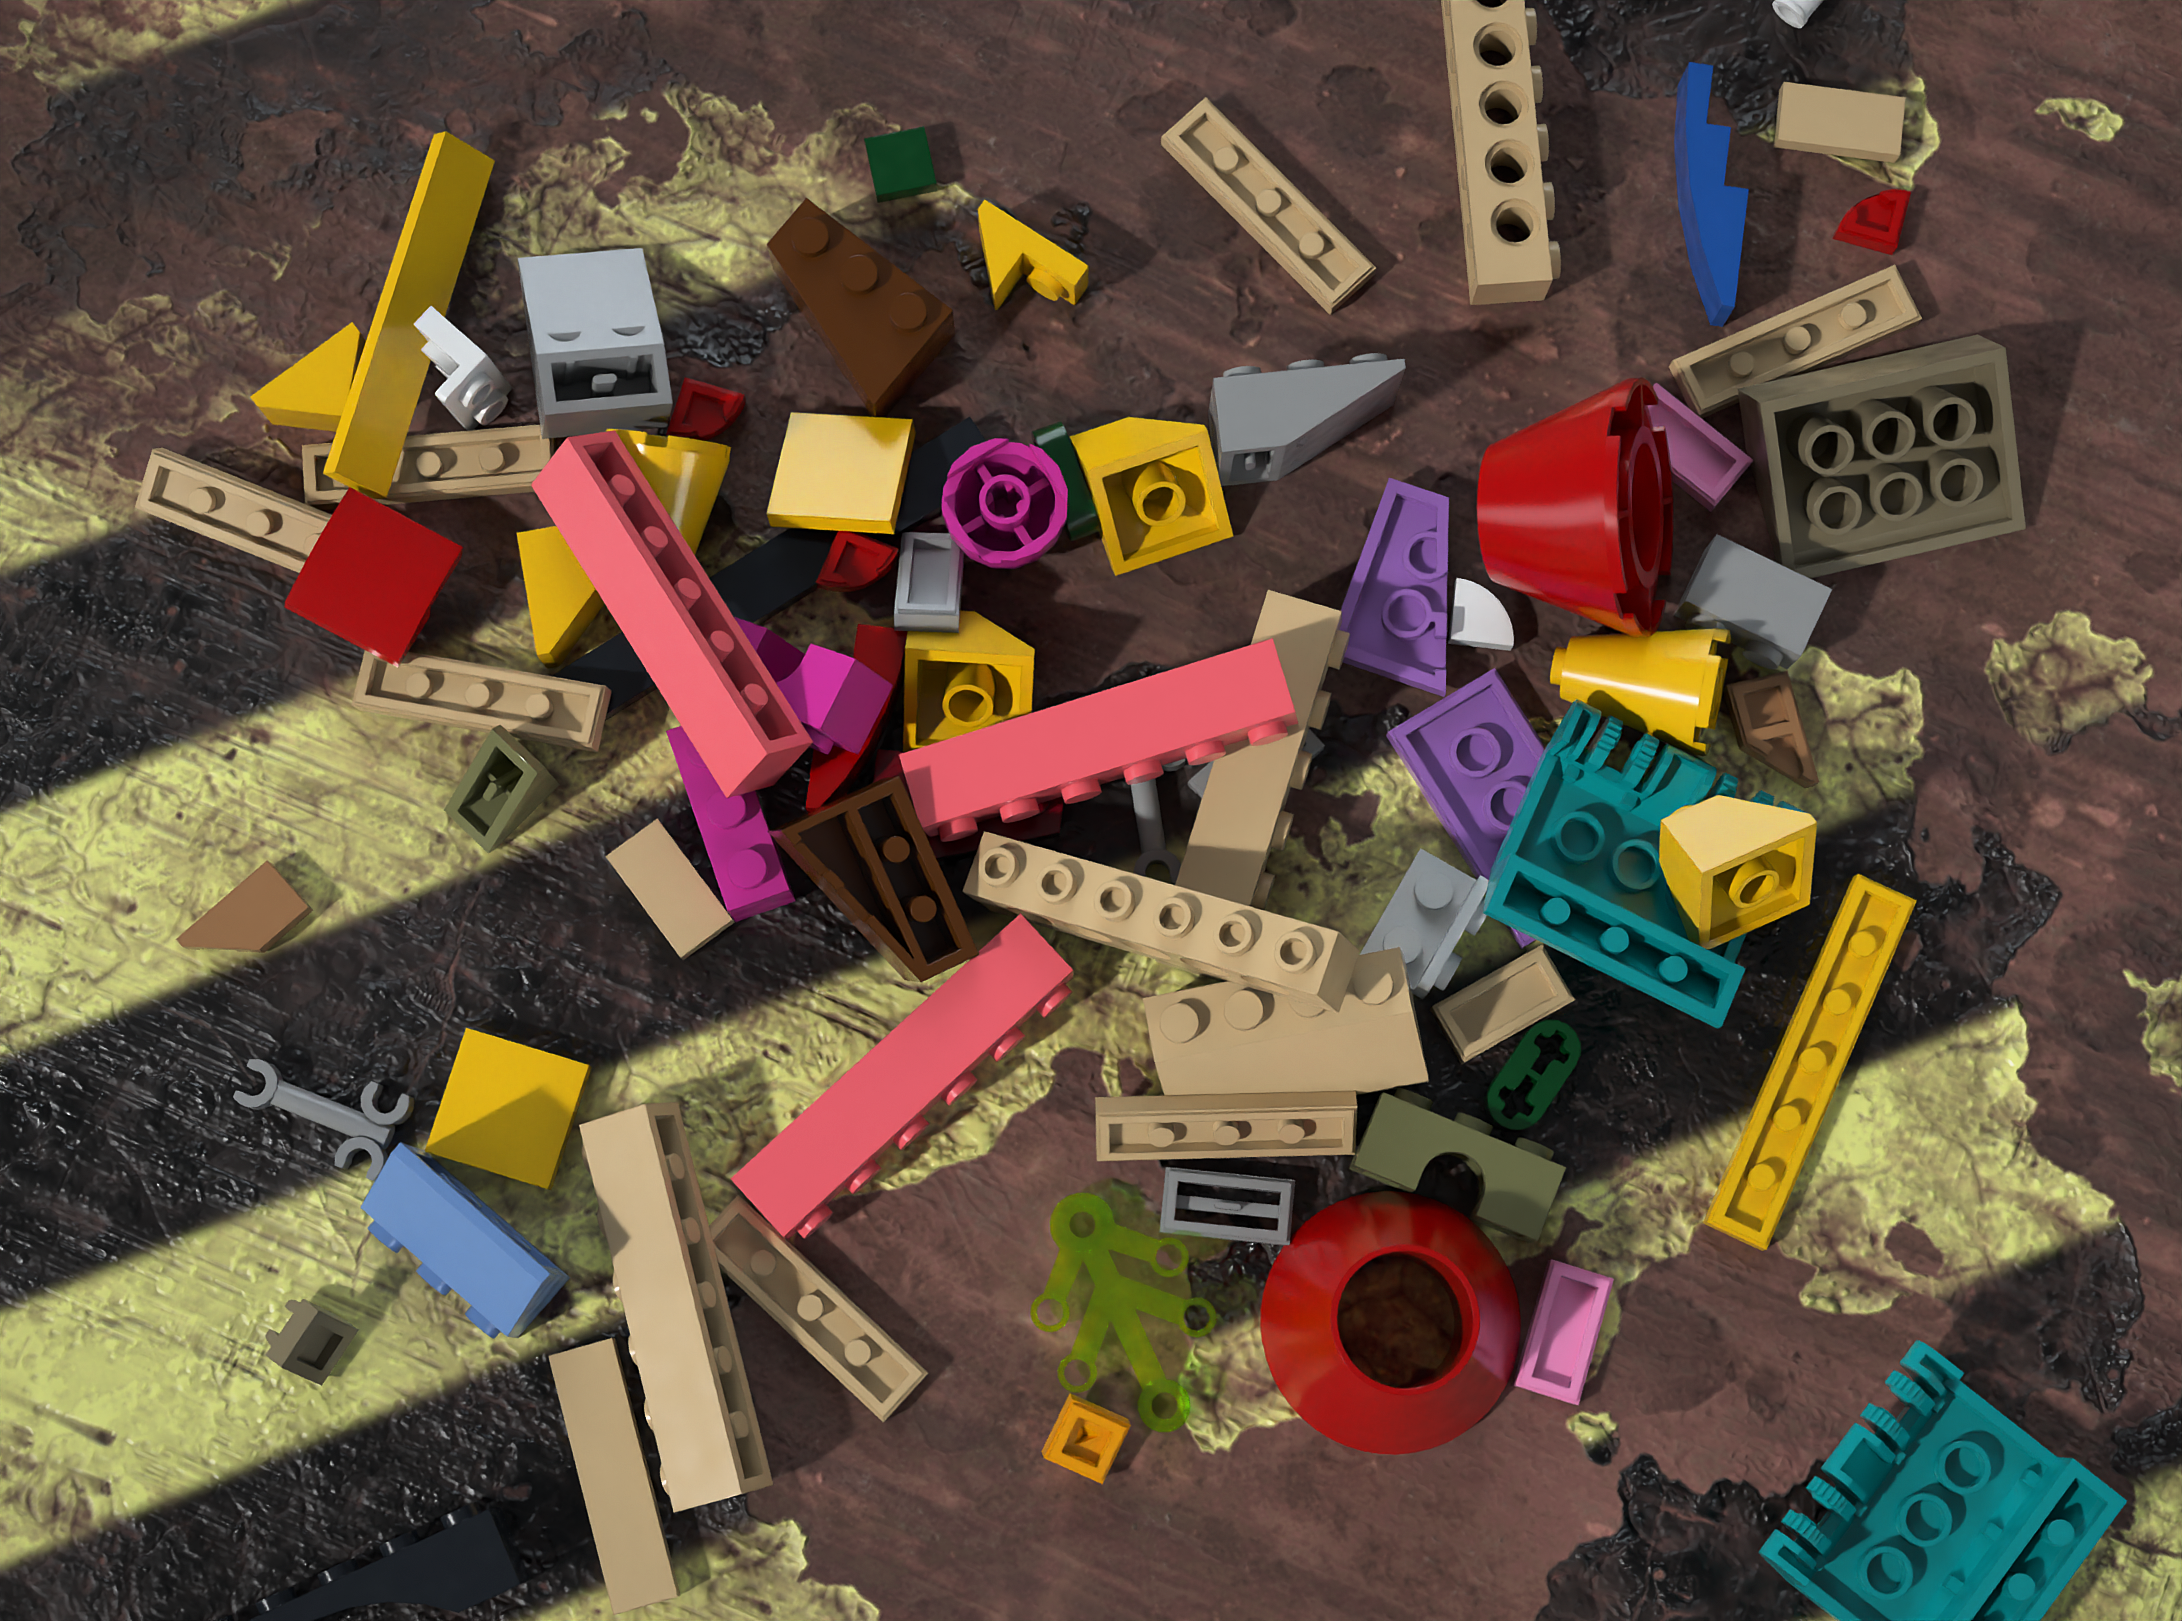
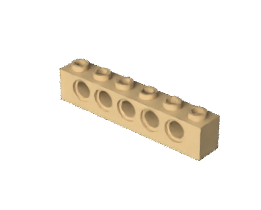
M1441 0L1470 305L1544 300L1553 279H1559L1561 272L1558 241L1549 242L1547 220H1553L1555 213L1554 189L1552 182L1543 183L1541 161L1548 160V130L1546 124H1537L1535 103H1541L1543 97L1542 71L1539 65L1531 66L1529 50L1530 45L1536 44L1537 19L1535 9L1525 8L1524 0H1500L1502 5L1494 8L1485 7L1477 0ZM1490 50L1497 51L1505 56L1508 63L1501 66L1491 65L1483 60L1480 53ZM1492 108L1504 109L1512 115L1514 122L1509 124L1495 123L1487 116L1485 111ZM1497 166L1510 167L1517 172L1520 180L1515 183L1501 182L1493 175L1491 169ZM1504 224L1515 225L1524 232L1526 240L1509 242L1500 236L1497 227Z
M985 831L963 889L966 895L990 911L1016 918L1021 913L1028 922L1336 1013H1339L1360 952L1340 932Z

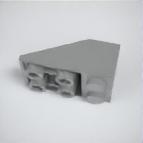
M634 248L518 258L542 439L606 432L607 429L632 431L667 427L673 402L664 341L643 249Z
M1370 353L1356 356L1349 361L1350 364L1325 367L1324 362L1320 360H1302L1289 364L1286 367L1287 371L1261 373L1259 367L1241 366L1225 371L1223 377L1213 378L1208 421L1211 446L1221 486L1277 481L1393 406L1406 369L1405 359L1388 360L1385 354Z

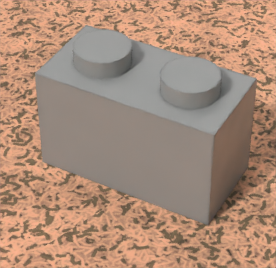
M1716 534L1704 550L1674 616L1687 621L1685 627L1688 630L1713 628L1730 630V642L1743 648V655L1749 661L1768 669H1777L1778 666L1788 669L1801 657L1832 589Z

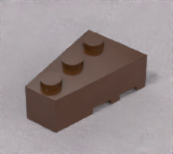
M805 198L767 243L774 272L814 332H817L835 359L836 365L866 406L871 417L885 418L955 335L953 310L808 198Z
M899 776L882 778L767 831L904 980L923 982L979 955Z

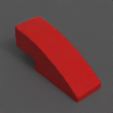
M865 624L857 625L853 658L887 680L893 687L859 754L834 745L829 754L814 749L805 807L808 813L845 796L871 759L890 722L905 676V646L908 631H894V628Z

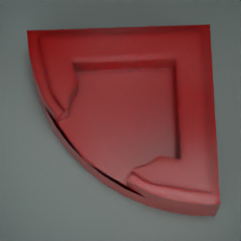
M1885 190L1860 201L1844 215L1832 239L1892 255L1898 246L1911 191Z
M685 377L666 436L670 435L705 441L719 435L729 428L742 412L746 403L745 395Z
M838 531L817 578V588L832 592H851L866 588L889 572L900 555L899 549L858 532Z

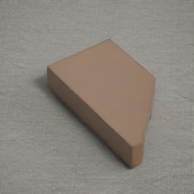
M1788 671L1726 685L1723 693L1739 750L1804 788L1813 787L1818 784L1819 779Z
M267 860L176 940L186 949H218L265 953L309 915L313 909L279 870Z

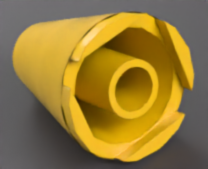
M607 429L606 432L616 431L695 555L728 468L731 447L668 435V437L648 435L647 432Z
M1713 628L1656 631L1652 636L1634 637L1626 633L1571 636L1567 648L1557 646L1555 649L1550 672V684L1560 685V698L1573 703L1575 699H1578L1601 710V716L1608 718L1611 715L1623 721V725L1639 732L1647 733L1689 753L1707 756L1711 744L1699 742L1702 728L1715 730L1728 664V659L1716 655L1717 642L1730 644V630Z

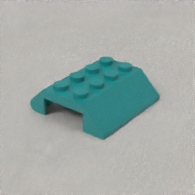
M1575 699L1542 753L1492 865L1483 914L1718 1029L1723 1025L1746 969L1736 964L1735 961L1747 933L1709 950L1689 941L1659 863L1660 820L1670 816L1674 811L1683 806L1702 802L1708 792L1709 794L1705 800L1716 795L1734 798L1737 792L1738 778L1725 772L1711 789L1716 777L1717 768L1669 744L1662 748L1646 776L1643 777L1647 767L1653 760L1660 742L1659 739L1647 733L1636 742L1629 758L1619 772L1603 763L1621 737L1623 721L1611 715L1608 716L1590 746L1586 749L1585 747L1599 723L1602 711ZM1759 790L1750 802L1773 806L1775 798ZM1780 801L1776 806L1807 813L1784 801Z
M1916 1340L1899 1362L1914 1381L1893 1370L1884 1382L1891 1392L1904 1404V1409L1895 1418L1884 1408L1876 1407L1869 1403L1860 1416L1875 1434L1863 1426L1854 1423L1821 1467V1470L1836 1486L1833 1488L1824 1480L1814 1476L1806 1487L1808 1492L1811 1493L1812 1498L1827 1510L1826 1514L1816 1525L1804 1514L1796 1513L1790 1509L1781 1522L1797 1539L1793 1541L1775 1529L1758 1553L1788 1583L1836 1621H2040L2121 1511L2127 1500L2074 1458L2057 1457L1962 1383L1960 1379L1964 1375L1963 1371L1932 1347L1920 1340Z

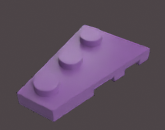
M1389 478L1341 608L1342 623L1340 630L1350 633L1343 663L1442 697L1446 695L1449 497Z

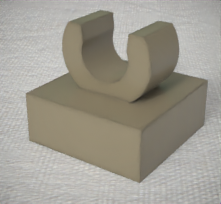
M302 1299L301 1302L289 1300L285 1307L293 1314L280 1333L269 1329L265 1335L268 1343L271 1345L266 1356L281 1368L322 1386L358 1332V1329L344 1318L305 1299Z

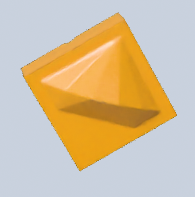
M1069 1393L1041 1451L1043 1458L1103 1484L1131 1424L1129 1419Z

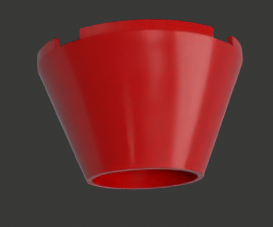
M1646 378L1625 379L1490 444L1482 458L1477 489V523L1480 549L1486 571L1494 583L1634 637L1652 636L1659 628L1664 615L1666 601L1655 600L1658 576L1671 575L1673 557V484L1668 438L1665 426L1653 427L1648 405H1658L1659 400L1653 386Z
M1381 1191L1356 1195L1336 1202L1319 1211L1290 1237V1244L1284 1245L1274 1260L1265 1283L1260 1308V1333L1266 1361L1275 1384L1288 1404L1305 1422L1329 1439L1344 1446L1376 1454L1399 1455L1429 1450L1445 1444L1462 1435L1488 1413L1506 1387L1514 1369L1520 1342L1521 1316L1519 1300L1510 1271L1500 1252L1476 1224L1452 1207L1435 1199L1406 1192ZM1397 1257L1421 1265L1431 1272L1442 1284L1449 1296L1453 1309L1454 1333L1445 1358L1426 1378L1404 1387L1395 1388L1383 1385L1366 1376L1348 1357L1339 1336L1337 1313L1342 1292L1353 1274L1361 1266L1374 1258Z

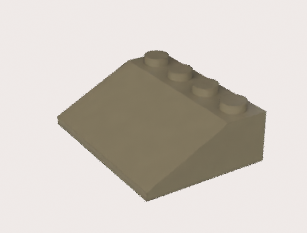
M1977 334L1738 389L1747 455L1753 459V462L1750 464L1776 563L1808 578H1814L2026 529L2006 347Z

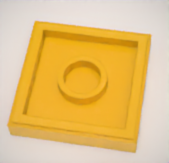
M791 412L767 509L770 526L894 534L916 434L913 419Z
M466 1028L424 1152L552 1190L592 1067L581 1062Z

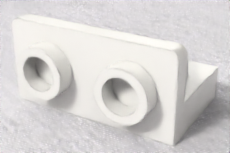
M430 306L414 325L428 341L421 351L436 364L435 367L447 378L436 391L435 396L466 430L472 431L479 424L487 425L497 418L505 408L508 401L506 395L512 390V387L486 353L436 309Z
M1420 848L1359 955L1400 947L1405 957L1411 992L1423 999L1429 993L1432 986L1444 991L1462 960V957L1452 952L1465 930L1475 936L1487 916L1483 914L1485 897L1483 896L1487 891L1489 880L1481 875L1475 880Z

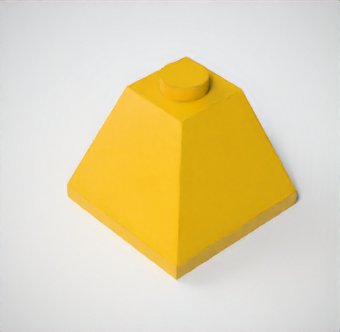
M1127 417L1070 436L1073 450L1101 526L1099 534L1115 576L1233 537L1216 462L1205 425Z
M960 611L959 633L908 631L905 646L903 752L912 751L1032 713L1035 649L975 611Z
M1716 795L1698 804L1683 806L1674 811L1670 816L1660 820L1659 863L1689 941L1709 950L1810 905L1817 822L1811 814Z

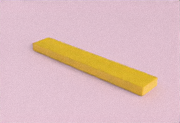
M447 131L433 135L323 471L324 475L374 500L387 498L431 361L421 351L428 341L415 327L414 323L430 306L445 317L495 162L492 158Z
M1860 874L1852 878L1703 1224L1761 1251L1767 1250L1917 900Z

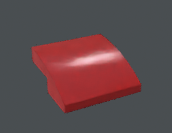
M349 487L303 565L285 601L284 608L399 667L429 619L432 604L462 558L463 547Z

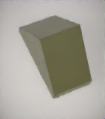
M498 725L489 733L444 811L487 853H490L560 784L505 728Z

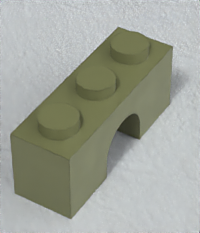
M1397 1088L1394 1096L1383 1092L1377 1097L1349 1167L1350 1170L1403 1192L1411 1193L1416 1190L1422 1172L1431 1159L1439 1156L1458 1158L1471 1168L1478 1184L1477 1198L1469 1219L1527 1243L1538 1241L1566 1167L1551 1161L1554 1154L1553 1150L1520 1137L1517 1138L1514 1146L1490 1136L1494 1128L1492 1125L1467 1114L1457 1113L1454 1121L1430 1112L1433 1104L1431 1100L1406 1089Z

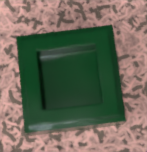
M924 126L864 138L877 203L938 191Z

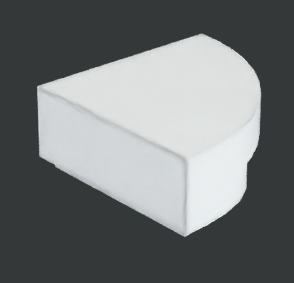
M1456 578L1453 590L1448 644L1511 651L1514 644L1512 624L1501 602L1481 585L1466 579Z

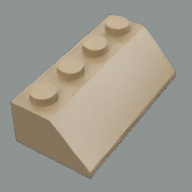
M1400 947L1358 955L1339 1013L1231 981L1143 998L1154 1062L1164 1096L1355 1091L1357 1096L1429 1082L1405 957Z

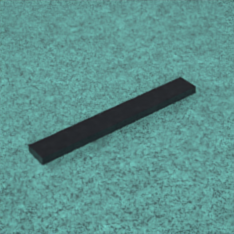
M971 417L966 418L911 453L894 534L858 533L889 545L902 537V533L912 531L942 512L943 487L947 481V475L952 464L970 447L986 442ZM789 528L714 574L709 579L734 617L761 625L818 589L816 585L817 578L838 531ZM623 632L551 675V677L608 687L612 692L605 721L658 689Z

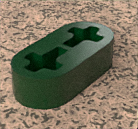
M1060 421L1031 431L1033 445L1043 449L1059 466L1068 488L1067 521L1064 529L1069 540L1072 542L1100 532L1101 526L1092 497L1063 423Z
M1544 1020L1532 1026L1522 1036L1489 1085L1484 1096V1111L1488 1120L1496 1128L1505 1132H1520L1533 1126L1542 1117L1577 1065L1581 1055V1043L1577 1033L1568 1024L1559 1020ZM1553 1034L1558 1035L1563 1040L1559 1046V1051L1566 1056L1564 1062L1562 1063L1554 1059L1538 1074L1531 1069L1541 1052L1540 1048L1534 1044L1535 1038L1538 1037L1546 1040ZM1526 1078L1533 1083L1523 1101L1530 1108L1528 1116L1517 1113L1510 1119L1506 1118L1501 1113L1505 1102L1498 1097L1501 1089L1509 1093L1512 1092Z

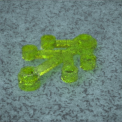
M1071 1194L1056 1205L1051 1215V1236L1060 1250L1044 1293L1039 1295L1031 1305V1319L1034 1325L1044 1332H1056L1066 1325L1070 1315L1069 1305L1066 1300L1084 1260L1095 1288L1072 1351L1059 1364V1382L1066 1390L1074 1393L1087 1391L1093 1386L1097 1377L1095 1361L1111 1320L1143 1390L1138 1398V1413L1141 1420L1152 1430L1158 1432L1174 1431L1180 1428L1189 1416L1191 1408L1190 1398L1187 1391L1179 1383L1166 1379L1135 1309L1177 1324L1184 1334L1195 1338L1205 1336L1212 1331L1216 1323V1311L1212 1304L1203 1298L1195 1297L1185 1300L1119 1275L1108 1249L1150 1262L1153 1271L1166 1278L1175 1277L1185 1270L1189 1260L1188 1250L1176 1238L1167 1237L1157 1240L1115 1224L1108 1204L1094 1194ZM1087 1213L1092 1216L1095 1221V1230L1090 1236L1080 1238L1071 1232L1069 1224L1074 1215ZM1172 1245L1180 1251L1181 1263L1176 1269L1165 1270L1158 1265L1156 1254L1162 1246ZM1045 1300H1055L1062 1306V1319L1055 1325H1045L1038 1319V1307ZM1191 1305H1200L1208 1312L1209 1320L1206 1327L1202 1330H1192L1184 1322L1185 1310ZM1082 1360L1089 1366L1090 1377L1085 1384L1074 1386L1065 1379L1064 1371L1069 1362ZM1163 1392L1174 1396L1177 1402L1175 1414L1167 1419L1158 1418L1152 1411L1154 1397Z

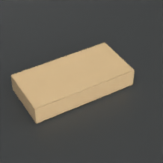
M1784 82L1779 90L1774 147L1895 163L1901 152L1906 97Z
M658 819L605 856L682 960L689 957L735 923Z
M1542 944L1430 1008V1011L1460 1063L1464 1064L1570 1004L1575 999Z

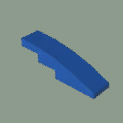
M1689 62L1677 87L1674 152L1678 207L1690 267L1709 323L1713 326L1723 327L1735 307L1749 189L1724 186L1731 127L1707 124L1713 65Z

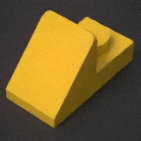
M984 199L978 208V221L994 309H999L1023 273L1028 276L1026 280L1029 285L1042 296L1053 301H1057L1059 297H1062L1075 306L1088 287L1089 266Z

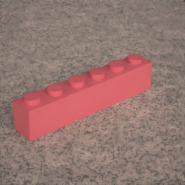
M616 431L567 437L531 484L533 490L726 798L773 786L813 743L811 737Z
M1273 638L908 751L899 754L914 809L924 832L930 837L939 835L942 842H949L978 832L976 823L1001 816L1003 823H1010L1032 817L1040 812L1038 804L1062 796L1065 804L1091 799L1102 793L1101 784L1125 777L1126 784L1128 785L1155 779L1164 774L1163 765L1187 758L1189 765H1200L1214 761L1226 754L1224 746L1249 739L1251 746H1261L1278 741L1288 735L1286 727L1298 724V719Z
M1021 913L978 952V956L971 958L730 1178L782 1237L789 1240L798 1232L806 1239L833 1214L827 1204L845 1187L852 1194L863 1188L881 1170V1167L875 1160L893 1143L900 1150H903L929 1126L930 1123L923 1116L941 1099L949 1106L956 1102L978 1080L971 1073L972 1070L989 1055L996 1062L1000 1061L1025 1037L1019 1029L1022 1024L1037 1011L1046 1018L1072 994V991L1066 984L1073 978V969Z

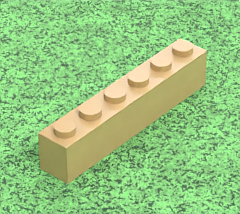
M1267 591L1251 645L1273 638L1297 715L1298 724L1286 727L1288 735L1269 744L1251 746L1249 739L1224 746L1226 754L1214 760L1178 873L1176 886L1265 910L1275 875L1265 872L1272 848L1284 850L1294 814L1284 811L1291 787L1299 790L1303 789L1313 753L1303 751L1302 749L1309 728L1313 727L1319 730L1322 728L1332 694L1321 690L1328 667L1340 669L1348 646L1350 633L1340 630L1342 611L1275 591ZM1155 959V961L1158 963L1175 967L1213 980H1217L1220 982L1227 981L1221 978L1210 976L1204 973H1200L1197 971H1193L1187 968H1183Z
M678 1102L642 1104L579 1125L583 1140L582 1159L587 1171L592 1176L599 1205L597 1220L602 1234L607 1238L614 1266L613 1286L616 1295L623 1303L630 1332L628 1341L629 1352L639 1369L646 1397L644 1403L645 1417L655 1434L662 1463L660 1478L665 1492L670 1496L673 1512L772 1486L773 1481Z

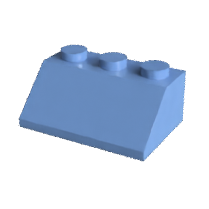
M400 1142L391 1152L360 1207L374 1219L368 1226V1230L379 1241L395 1253H398L405 1246L423 1262L416 1272L444 1296L451 1289L455 1290L471 1305L465 1312L468 1319L493 1339L500 1332L507 1337L519 1338L570 1279L566 1273L429 1153Z

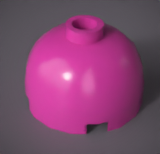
M994 438L970 447L952 464L947 475V481L943 487L942 516L951 539L970 559L990 568L1016 569L1039 560L1056 544L1067 521L1068 488L1059 466L1043 449L1029 444L1028 447L1022 443L1009 442V439Z

